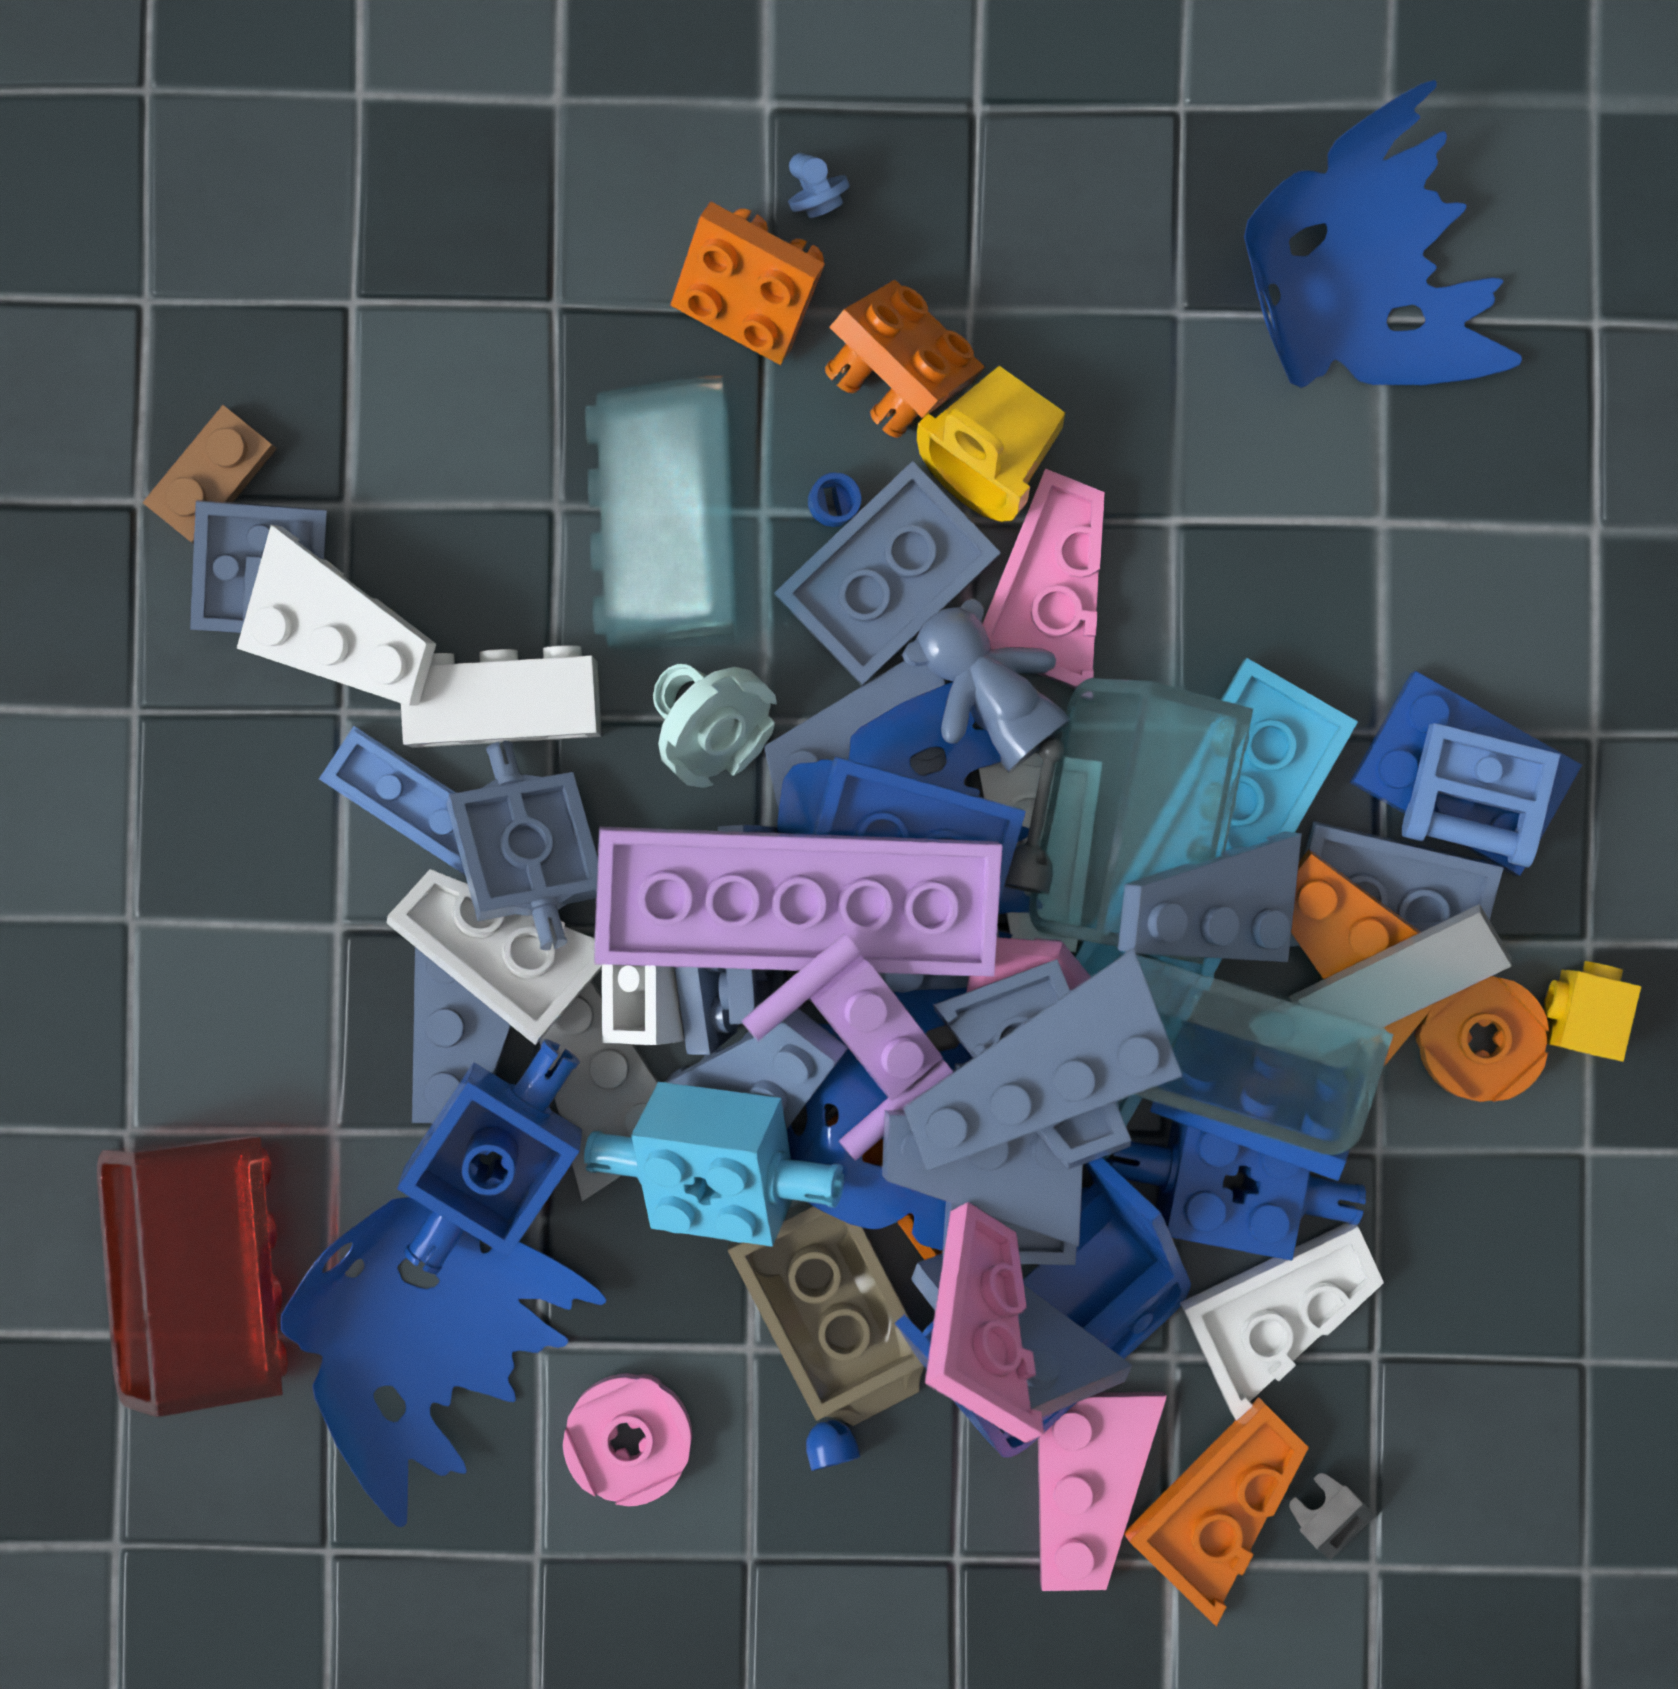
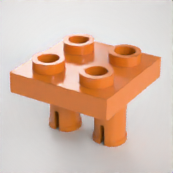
M711 201L699 217L670 306L771 361L782 365L793 347L824 268L823 254L815 245H812L807 253L804 252L807 241L803 239H794L787 243L768 232L766 221L758 214L751 223L747 220L751 214V211L748 209L740 208L732 213Z
M896 280L891 281L845 308L829 327L846 344L834 359H831L825 366L827 376L834 380L841 372L843 374L847 372L837 386L843 391L853 394L860 389L862 383L872 371L876 372L891 389L879 403L873 406L870 415L878 425L886 416L890 417L896 411V414L882 429L891 437H902L907 427L918 415L924 418L968 387L985 368L974 357L973 348L965 338L954 331L947 330L928 312V305L920 294L907 286H902Z

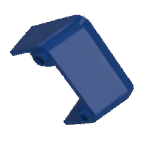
M1101 1157L1085 1163L1094 1184L1091 1187L1081 1189L1079 1247H1076L1075 1265L1039 1264L1023 1279V1284L1125 1359L1181 1306L1180 1302L1184 1301L1189 1293L1191 1282L1161 1212ZM904 1314L895 1322V1325L918 1360L927 1369L934 1321L922 1333ZM954 1401L1002 1457H1013L1023 1452L1038 1439L1036 1438L1025 1443ZM1076 1403L1042 1417L1044 1433Z

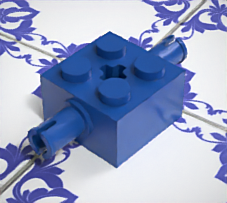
M545 1039L541 1044V1049L517 1085L508 1084L473 1062L405 1164L397 1187L402 1193L432 1210L412 1242L404 1249V1255L415 1266L419 1264L429 1247L434 1245L425 1258L427 1262L422 1270L431 1274H438L442 1269L443 1263L465 1231L503 1255L510 1256L580 1152L582 1129L549 1108V1105L573 1069H576L580 1063L579 1059L568 1049L565 1048L553 1068L549 1070L559 1055L557 1050L560 1044ZM491 1151L502 1156V1160L495 1159L489 1166L480 1161L481 1154L488 1155Z
M1172 1120L1168 1146L1166 1148L1131 1141L1130 1147L1114 1152L1113 1155L1133 1159L1132 1162L1109 1158L1105 1160L1125 1180L1159 1186L1155 1208L1161 1212L1172 1238L1290 1261L1293 1260L1300 1219L1304 1214L1347 1222L1349 1225L1356 1226L1361 1221L1364 1211L1355 1209V1206L1338 1203V1201L1345 1200L1365 1204L1366 1190L1362 1184H1349L1313 1177L1309 1170ZM1240 1172L1244 1175L1241 1186L1234 1187L1232 1191L1223 1186L1225 1175L1233 1176Z

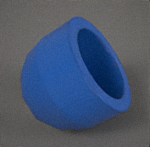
M842 473L823 475L816 481L808 495V507L813 518L824 526L838 527L848 523L858 512L861 505V492L858 485L852 478ZM832 488L837 516L829 515L823 489Z
M829 1420L826 1423L820 1422L810 1430L806 1440V1453L811 1471L831 1467L861 1457L855 1436L843 1422Z

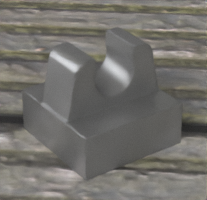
M1319 1473L1314 1480L1325 1492L1326 1498L1322 1507L1316 1510L1308 1509L1296 1497L1290 1501L1289 1507L1301 1526L1299 1531L1317 1550L1331 1560L1376 1515L1346 1485L1342 1486L1328 1475Z

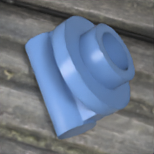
M798 153L791 158L789 163L790 172L799 179L803 191H800L788 200L793 212L806 210L808 217L814 218L836 209L843 203L840 194L850 187L845 175L827 179L828 168L822 159L805 153Z

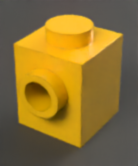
M1584 961L1582 972L1561 970L1559 981L1553 980L1550 983L1544 1001V1012L1547 1018H1550L1549 1031L1546 1033L1547 1044L1624 1062L1641 986L1621 982L1622 969L1599 963Z

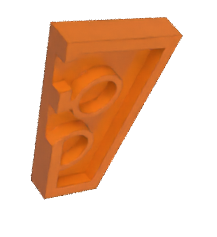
M1310 849L1299 861L1291 933L1323 979L1421 933V931ZM1437 1002L1364 1036L1383 1066L1389 1062Z
M1259 1397L1252 1403L1253 1406L1237 1421L1235 1420L1124 1532L1128 1541L1216 1627L1227 1607L1224 1600L1237 1575L1244 1574L1254 1555L1251 1548L1267 1517L1274 1516L1309 1448Z

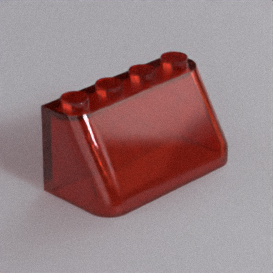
M246 1136L103 1150L99 1154L97 1186L113 1374L119 1399L127 1408L154 1417H162L283 1395L281 1377H284L287 1373L288 1358L285 1345L278 1338L276 1313H279L282 1307V1290L278 1278L272 1275L270 1249H274L276 1245L277 1230L274 1217L271 1212L267 1211L265 1186L269 1184L271 1179V1163L266 1149L261 1148V1137Z

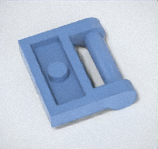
M1430 724L1411 801L1408 804L1403 819L1402 836L1418 841H1423L1425 836L1506 855L1508 856L1509 863L1529 868L1534 861L1560 754L1441 724ZM1437 793L1520 813L1517 827L1512 831L1435 812L1433 810Z

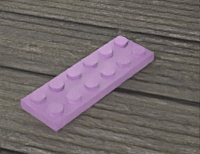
M600 827L594 962L595 964L801 970L844 933L856 945L861 955L874 967L877 973L994 976L1002 844L997 841Z

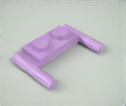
M843 933L741 1020V1022L754 1038L760 1041L810 998L888 1097L839 1140L842 1147L856 1161L884 1137L885 1110H904V1105L953 1071L942 1059V1055L874 967L864 959L856 945Z

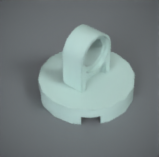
M676 664L665 670L655 684L653 693L654 706L665 719L658 742L661 760L686 785L701 788L712 786L713 783L709 780V777L716 776L725 769L732 776H735L743 771L761 753L773 733L775 722L768 714L771 706L770 703L777 704L776 695L751 670L731 667L706 675L687 664ZM694 681L695 683L675 702L679 689L685 683Z

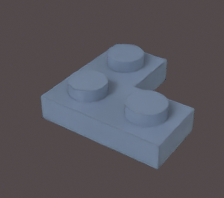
M196 500L190 630L241 633L270 526L284 527L299 539L298 542L320 559H324L327 510Z

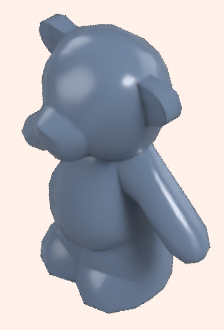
M975 599L966 600L961 607L943 609L932 615L922 625L916 640L907 645L902 656L904 661L910 666L925 665L933 674L945 680L954 681L947 697L941 725L943 739L948 743L957 744L966 732L971 712L979 727L988 731L993 745L1000 754L1002 765L1010 773L1039 751L1040 743L1048 737H1056L1071 721L1059 706L1038 692L1026 678L1018 674L1046 673L1054 669L1056 658L1052 652L1043 648L1005 647L991 649L989 637L981 623L984 615L983 606Z

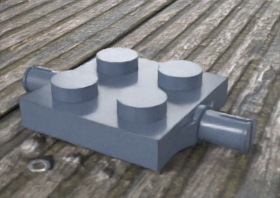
M505 740L501 748L500 743L495 742L486 748L495 780L480 789L449 794L446 804L477 921L514 914L533 916L540 941V949L549 951L552 944L554 949H558L567 944V938L564 935L558 910L570 903L597 898L598 857L574 772L546 777L521 775L513 750V742Z

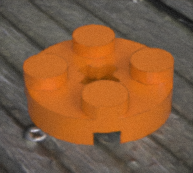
M1490 976L1438 1001L1416 1027L1415 1039L1420 1048L1424 1067L1432 1079L1444 1090L1455 1096L1478 1102L1501 1101L1511 1099L1524 1092L1537 1080L1543 1071L1548 1052H1545L1547 1045L1546 1031H1549L1547 1016L1533 994L1515 981ZM1475 1023L1481 1027H1486L1493 1023L1498 1029L1492 1037L1493 1042L1497 1046L1493 1053L1489 1054L1483 1049H1479L1474 1053L1471 1051L1468 1045L1472 1040L1469 1030Z

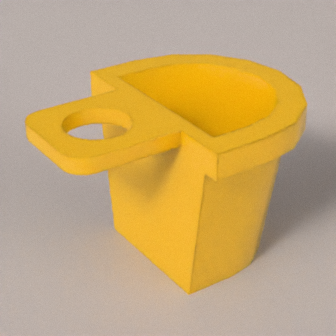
M998 366L938 417L934 418L928 414L918 423L917 444L919 453L929 471L941 485L965 506L984 517L999 522L1012 521L1028 502L1030 486L1027 484L1061 432L1065 412Z

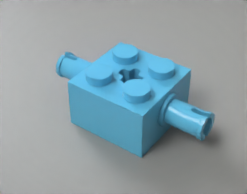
M658 1082L631 1137L593 1131L588 1137L584 1151V1163L587 1164L586 1171L638 1178L639 1183L642 1184L651 1229L724 1239L738 1243L744 1242L773 1247L793 1200L836 1207L840 1202L844 1186L843 1167L840 1164L828 1165L791 1159L781 1098Z

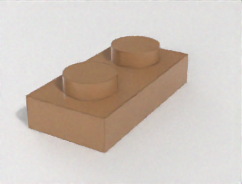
M222 405L142 503L194 544L196 500L234 502L277 448L227 407Z

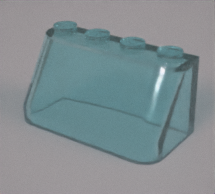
M723 375L694 376L598 392L597 405L586 406L585 409L587 443L598 444L599 469H588L589 504L591 508L601 507L602 532H594L590 536L592 570L603 571L604 596H593L595 634H606L610 649L737 644L728 405Z
M1089 678L1078 685L1070 698L1066 714L1071 721L1063 729L1061 741L1065 751L1063 757L1056 764L1040 845L1042 850L1047 852L1053 863L1049 894L1031 893L1029 901L1030 919L1038 931L1118 948L1126 883L1187 863L1199 864L1222 856L1221 852L1226 851L1232 815L1236 808V795L1244 754L1249 743V728L1253 708L1153 681ZM1157 955L1198 964H1203L1205 958L1190 956Z
M1135 953L1182 1077L1133 1095L1325 1155L1343 1153L1358 1142L1362 1135L1393 1037L1391 1032L1367 1021L1150 954Z

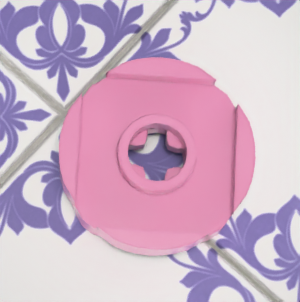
M624 1373L612 1375L594 1383L582 1393L569 1414L563 1440L565 1461L575 1481L583 1490L596 1497L597 1494L605 1500L616 1501V1505L630 1507L647 1504L666 1494L674 1487L682 1474L690 1456L693 1435L692 1425L688 1412L680 1398L673 1390L663 1385L658 1378L649 1374L635 1375ZM628 1423L632 1429L639 1427L642 1429L645 1437L639 1441L640 1453L630 1456L626 1448L617 1450L613 1448L611 1440L618 1435L617 1425Z

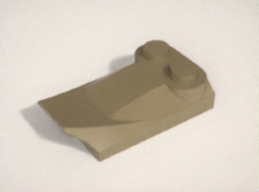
M802 1202L788 1210L773 1247L744 1242H732L728 1245V1252L816 1421L824 1417H832L854 1426L920 1392V1379L924 1366L895 1325V1322L904 1314L908 1318L909 1316L864 1228L848 1224L811 1206L808 1202Z

